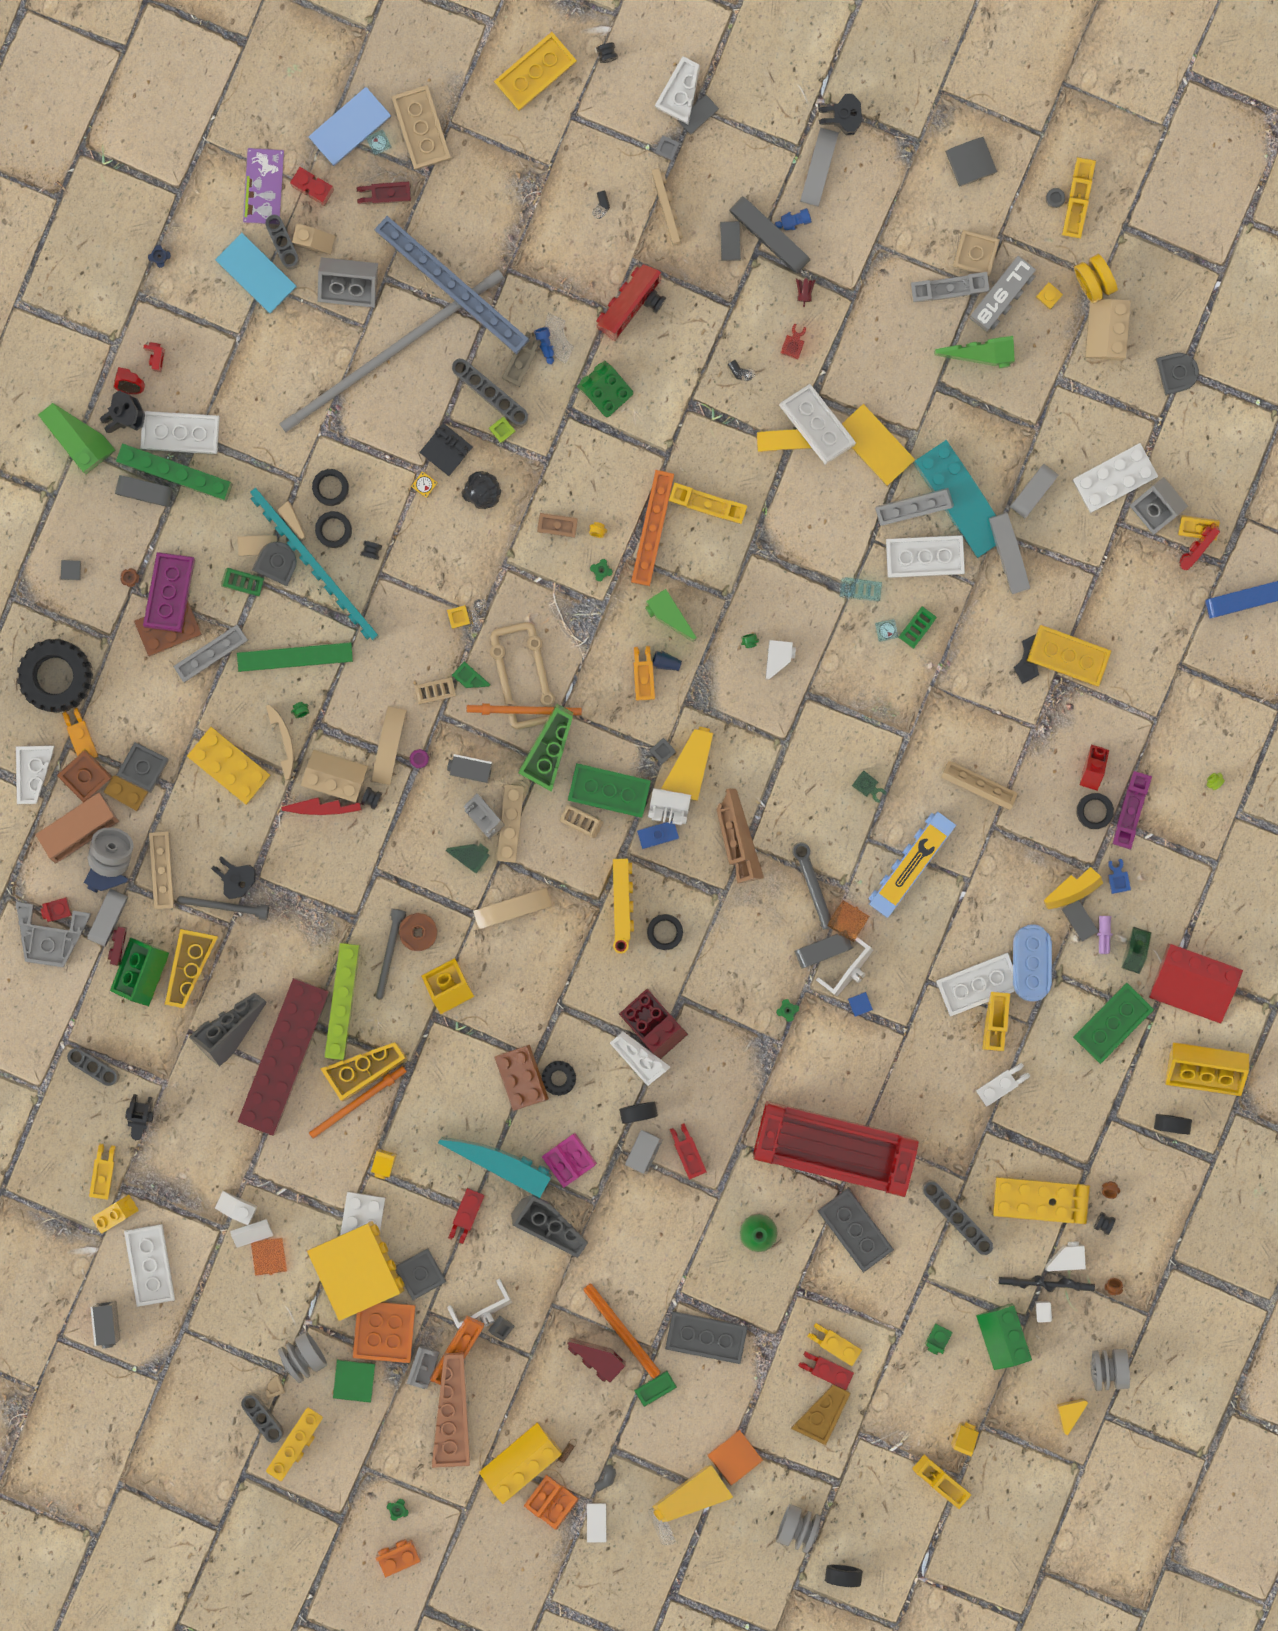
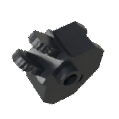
M853 93L845 94L840 102L834 104V106L818 108L820 113L834 114V118L820 119L819 124H834V127L838 126L846 136L854 135L861 126V102Z
M122 391L114 393L111 406L107 408L108 412L100 418L101 423H108L113 420L104 428L106 433H112L120 427L123 429L129 427L136 431L142 428L145 413L139 400Z
M221 856L219 858L220 862L229 868L227 873L224 874L214 865L211 869L224 882L223 894L228 899L243 897L256 882V869L251 865L237 867ZM241 881L245 882V887L243 888L240 886Z
M133 1094L130 1106L126 1109L125 1119H127L128 1126L131 1127V1137L135 1141L142 1138V1134L147 1129L148 1124L153 1122V1097H148V1102L144 1104L138 1103V1095Z

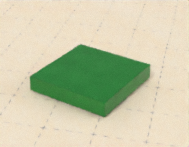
M337 1359L333 1399L371 1403L375 1363Z

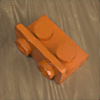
M406 1539L397 1542L394 1548L389 1549V1547L379 1550V1554L376 1555V1561L379 1562L385 1578L421 1562L412 1540L407 1541Z

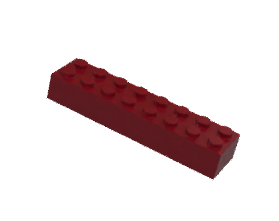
M297 978L292 979L237 1121L238 1123L272 1136L276 1134L331 991Z

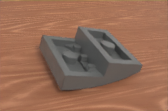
M984 136L945 151L959 187L997 172Z

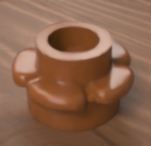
M132 568L123 570L120 578L121 583L128 587L135 586V583L139 581V575L136 570Z
M1112 1181L1102 1185V1194L1109 1199L1116 1198L1117 1194L1121 1191L1118 1185Z
M1110 1278L1104 1288L1110 1295H1120L1123 1292V1283L1117 1278Z

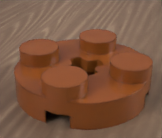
M411 914L400 924V940L410 950H426L434 944L437 938L438 930L436 924L426 914ZM415 927H416L417 929H419L420 927L423 929V930H422V933H423V936H422V937H420V936L415 937V936H414V933H415V932H414L413 929H414Z

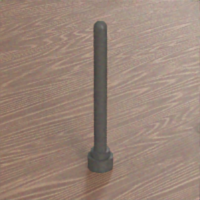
M184 896L177 898V902L180 904L253 914L261 920H267L269 914V905L264 904L252 907Z
M391 908L392 925L376 992L378 1000H381L384 996L399 925L406 916V911Z

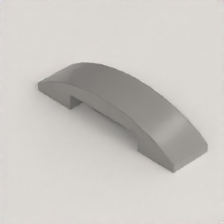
M820 127L800 202L819 207L839 132Z
M987 272L911 283L913 302L949 299L990 291Z

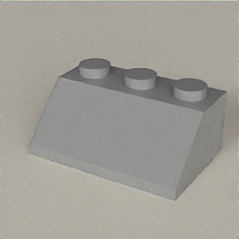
M321 257L318 269L317 302L375 308L378 263Z

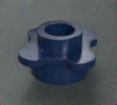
M156 245L152 253L148 255L149 261L155 262L159 268L164 267L166 260L171 258V253L162 249L161 245Z

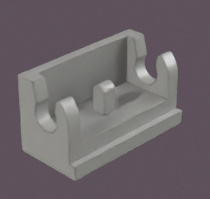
M475 794L465 804V812L489 839L505 826L478 794Z
M641 1130L625 1165L643 1174H647L663 1139Z
M420 1345L406 1384L427 1389L440 1352Z

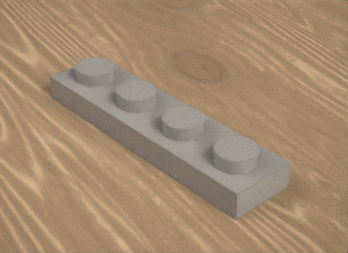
M949 488L879 505L875 509L880 525L883 526L950 509L954 504Z
M237 624L173 667L185 683L246 643L248 639Z

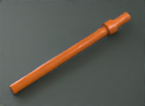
M490 703L466 706L467 713H482V715H490V713L550 715L554 707L493 706ZM564 707L572 711L573 715L582 714V708Z
M401 1066L393 1073L385 1075L382 1081L310 1131V1136L314 1139L386 1086L390 1087L395 1083L396 1079L407 1072L406 1069Z

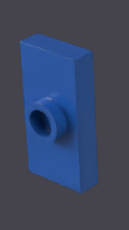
M673 820L671 823L666 822L638 830L637 833L642 849L679 839L676 826L672 823Z

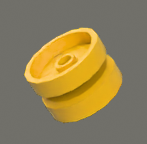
M1100 254L1089 258V265L1081 262L1074 266L1078 282L1091 303L1094 304L1101 300L1103 293L1109 296L1118 290L1114 276Z

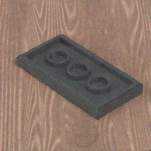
M849 1188L817 1210L863 1273L894 1250Z
M672 1311L665 1349L741 1364L748 1326Z

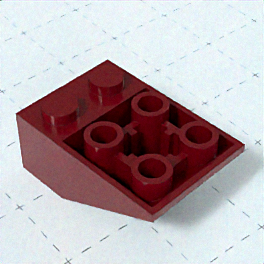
M648 989L642 992L619 1013L623 1020L659 1059H662L688 1035Z
M569 1338L567 1341L568 1350L575 1356L579 1354L583 1358L582 1363L589 1369L593 1367L597 1371L596 1375L603 1382L607 1380L611 1383L626 1366V1361L611 1348Z

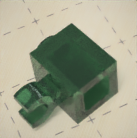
M864 770L851 785L864 797H868L871 794L873 800L877 803H880V800L876 797L878 792H882L884 795L887 794L884 789H877L875 787L878 781Z

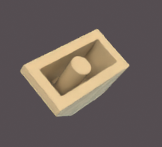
M296 224L292 243L296 247L331 255L336 236L316 228Z

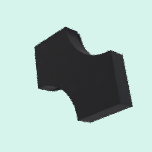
M1036 634L1021 641L1023 656L1020 662L1013 667L1021 684L1039 676L1037 665L1027 661Z

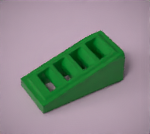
M226 568L221 587L259 597L264 578ZM234 574L232 584H228L230 575ZM238 576H242L240 585L236 586ZM246 578H249V582L246 589L244 588ZM253 580H257L255 590L253 591L251 590Z
M921 606L898 638L914 649L937 617ZM920 614H923L930 621L926 622L920 617ZM918 620L925 626V628L922 629L914 622ZM911 626H913L915 629L921 632L920 635H917L915 632H913L910 629ZM908 632L910 635L916 638V640L912 641L905 634Z

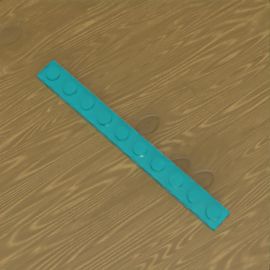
M255 487L250 491L252 502L257 507L261 505L265 510L262 514L269 522L273 520L276 523V531L281 537L285 535L289 539L287 544L293 551L298 550L301 556L299 558L305 566L310 564L314 569L311 573L318 581L320 579L326 584L324 588L330 596L334 593L338 598L336 603L342 610L346 608L349 611V619L354 625L358 623L363 628L360 632L367 640L371 638L373 641L378 638L379 635L258 489Z

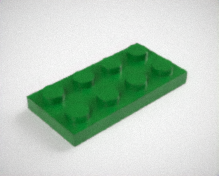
M576 763L568 801L642 818L651 780Z
M1126 982L1073 1038L1101 1064L1154 1009Z

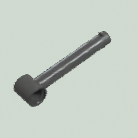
M803 842L796 843L792 848V854L798 859L819 916L820 926L823 930L834 926V920L831 919L809 857L810 848ZM799 846L806 848V854L802 857L796 854V849Z

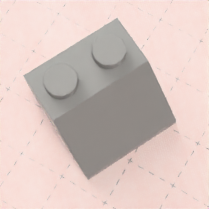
M1164 477L1129 505L1153 535L1188 507Z

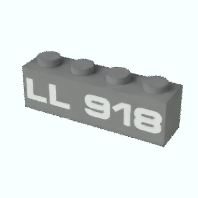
M1017 256L969 318L986 332L990 328L994 330L1000 322L998 320L999 316L1002 313L1006 315L1011 309L1010 302L1013 299L1018 300L1024 292L1022 287L1025 284L1029 285L1036 277L1033 274L1036 269L1020 256Z

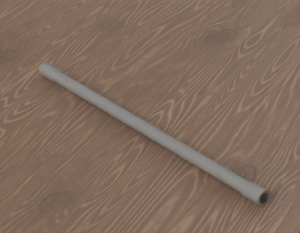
M497 269L481 283L473 287L472 290L480 295L505 278ZM456 301L452 302L301 410L280 422V426L285 433L307 416L462 307Z

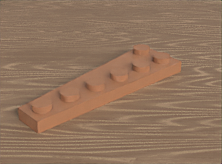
M464 1352L444 1353L432 1468L470 1466Z

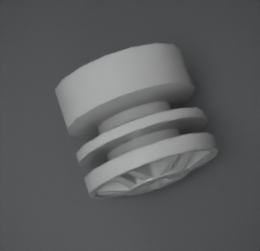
M306 1331L295 1338L297 1348L288 1342L286 1344L287 1350L283 1346L278 1349L283 1366L298 1383L304 1381L303 1375L306 1378L310 1377L308 1367L318 1372L327 1366V1361L322 1351Z
M1113 1349L1112 1358H1108L1106 1350H1102V1359H1100L1098 1350L1092 1351L1090 1366L1095 1390H1102V1382H1104L1105 1390H1109L1110 1381H1114L1117 1390L1129 1389L1130 1370L1127 1350Z
M789 1504L781 1521L776 1542L789 1546L792 1539L796 1540L795 1550H798L801 1544L804 1543L802 1552L807 1554L818 1535L821 1515L815 1514L812 1521H810L811 1511H808L805 1517L802 1518V1508Z

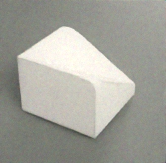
M1034 1301L1036 1304L1037 1322H1051V1303L1049 1301Z

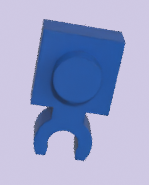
M1118 859L1119 866L1117 868L1113 867L1112 861H1108V867L1113 871V874L1108 875L1111 894L1131 890L1128 872H1122L1121 870L1123 868L1122 859Z

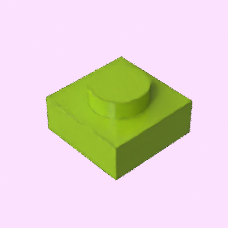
M504 416L489 427V430L500 443H503L516 432Z

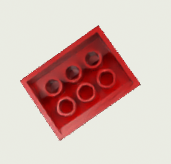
M644 264L640 268L637 266L631 274L633 278L630 282H625L620 288L621 294L618 298L613 297L608 304V307H610L606 313L602 312L597 318V328L616 341L645 303L650 293L661 282V272Z
M1168 944L1149 998L1221 1024L1238 987L1243 970L1173 944Z

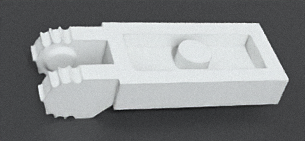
M1022 1062L1010 1070L1007 1069L975 1090L986 1107L1018 1087V1084L1030 1077L1029 1073H1025L1015 1080L1011 1075L1022 1069L1024 1066Z

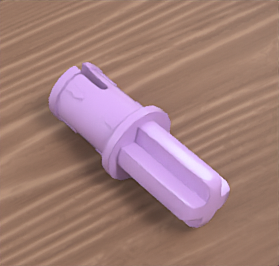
M1099 916V933L1097 935L1099 936L1100 954H1110V939L1113 936L1111 933V916Z

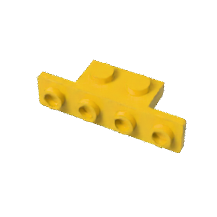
M310 1407L306 1408L266 1469L268 1474L279 1481L284 1479L295 1461L299 1463L303 1457L304 1452L302 1450L305 1445L309 1447L315 1437L312 1434L322 1421L323 1416Z

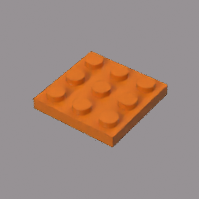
M381 1302L358 1312L356 1316L353 1358L410 1363L416 1305Z

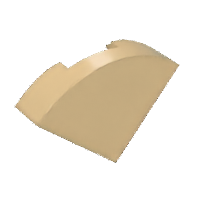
M279 1374L274 1376L267 1385V1399L285 1393Z

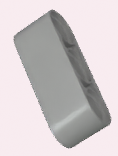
M1043 464L1010 508L1025 519L1059 475Z
M113 889L108 891L89 932L88 940L104 947L107 945L125 907L128 896Z

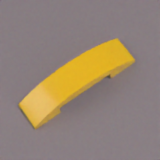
M798 429L757 432L758 452L812 449Z
M675 482L669 501L738 524H742L747 505L722 499Z

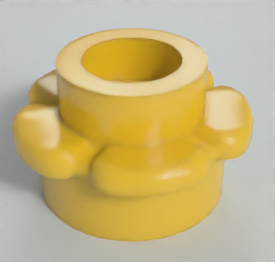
M594 522V524L589 525V534L593 537L603 538L604 534L607 533V529H605V525L602 523Z

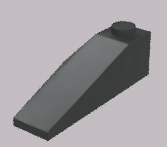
M253 993L236 1003L234 1009L227 1013L221 1012L218 1014L219 1018L212 1022L208 1020L203 1023L189 1038L210 1060L220 1067L234 1054L267 1002L256 993Z
M533 1194L521 1199L511 1213L513 1226L577 1258L588 1244V1241L549 1202Z

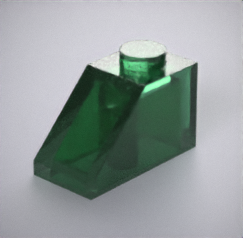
M481 843L479 846L471 844L446 849V852L476 874L491 856L488 854L489 849Z
M1133 927L1121 968L1140 974L1147 959L1152 932Z

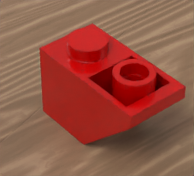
M1091 744L1082 771L1080 786L1098 791L1106 770L1109 755L1108 749Z

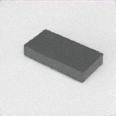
M705 95L692 107L689 125L680 120L678 122L692 135L719 108Z
M739 221L720 222L721 261H740Z
M1079 900L1061 909L1082 942L1099 932Z

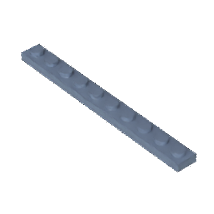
M386 216L374 229L376 233L516 355L529 342V339L390 217Z

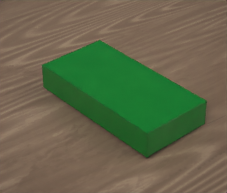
M665 1371L634 1391L645 1407L674 1390L677 1386L669 1372Z

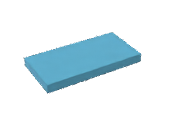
M243 233L215 259L270 314L297 287Z

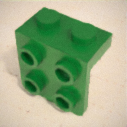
M605 360L596 365L594 371L582 378L580 384L577 385L578 389L591 400L606 418L610 417L633 395V390Z

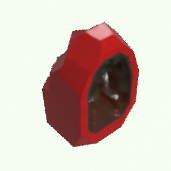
M118 367L113 388L127 394H139L144 391L145 383L136 373L131 372L130 369Z

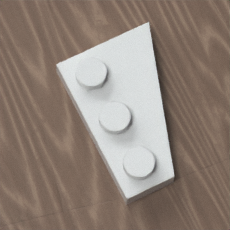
M683 56L656 102L655 108L689 125L700 65Z
M625 1032L620 1033L610 1042L647 1086L670 1068L669 1065Z

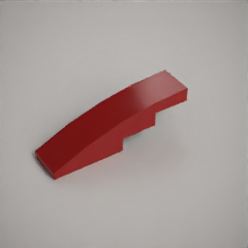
M317 797L281 807L282 811L303 815H337L361 811L362 807L361 803L342 807L340 800L321 804L320 798Z

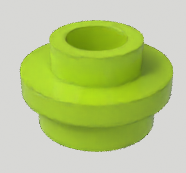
M1221 773L1211 774L1207 778L1206 786L1217 790L1225 781Z

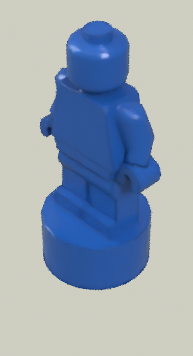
M808 208L802 209L800 213L794 215L788 212L781 216V221L775 222V226L779 229L783 226L785 230H796L795 225L812 223Z
M549 327L536 329L534 331L535 337L541 342L539 347L544 357H547V363L553 364L554 347L553 345L551 346L549 340L551 336Z

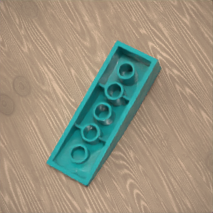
M943 441L913 462L914 466L932 492L949 488L954 506L945 511L960 534L963 535L964 540L975 556L978 558L995 547L989 518L996 516V514L948 441Z
M441 1137L438 1144L539 1198L552 1176L549 1174V1169L541 1165L539 1168L532 1165L533 1161L525 1156L521 1159L503 1150L461 1139Z

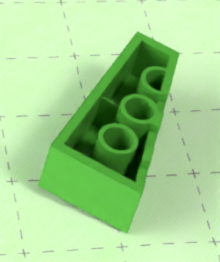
M559 704L555 705L518 771L522 776L551 792L572 722V711Z

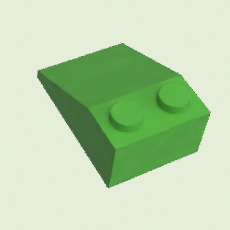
M666 589L646 601L647 606L645 609L651 618L655 617L656 620L692 642L697 639Z

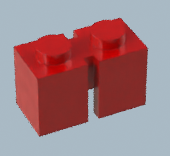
M301 167L298 168L290 182L293 188L305 195L308 194L310 198L323 206L326 205L334 191L332 185L320 178L316 179L315 175Z

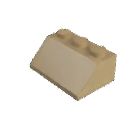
M1105 299L1099 300L1094 304L1090 302L1085 358L1118 361L1126 359L1131 301Z
M313 750L301 786L358 803L369 766Z

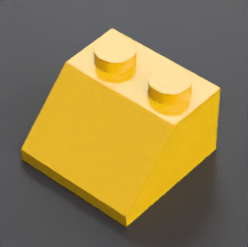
M455 958L421 975L440 1015L474 997Z

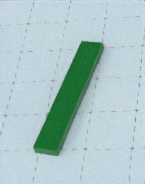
M351 642L237 653L238 672L353 662Z

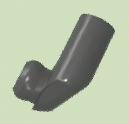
M606 1465L603 1469L605 1472L603 1479L594 1483L598 1492L614 1483L616 1469L612 1465Z

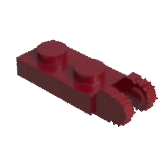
M409 181L356 187L357 192L360 193L372 191V197L357 199V204L411 202Z

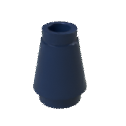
M661 650V652H655L652 662L656 669L679 671L682 660Z

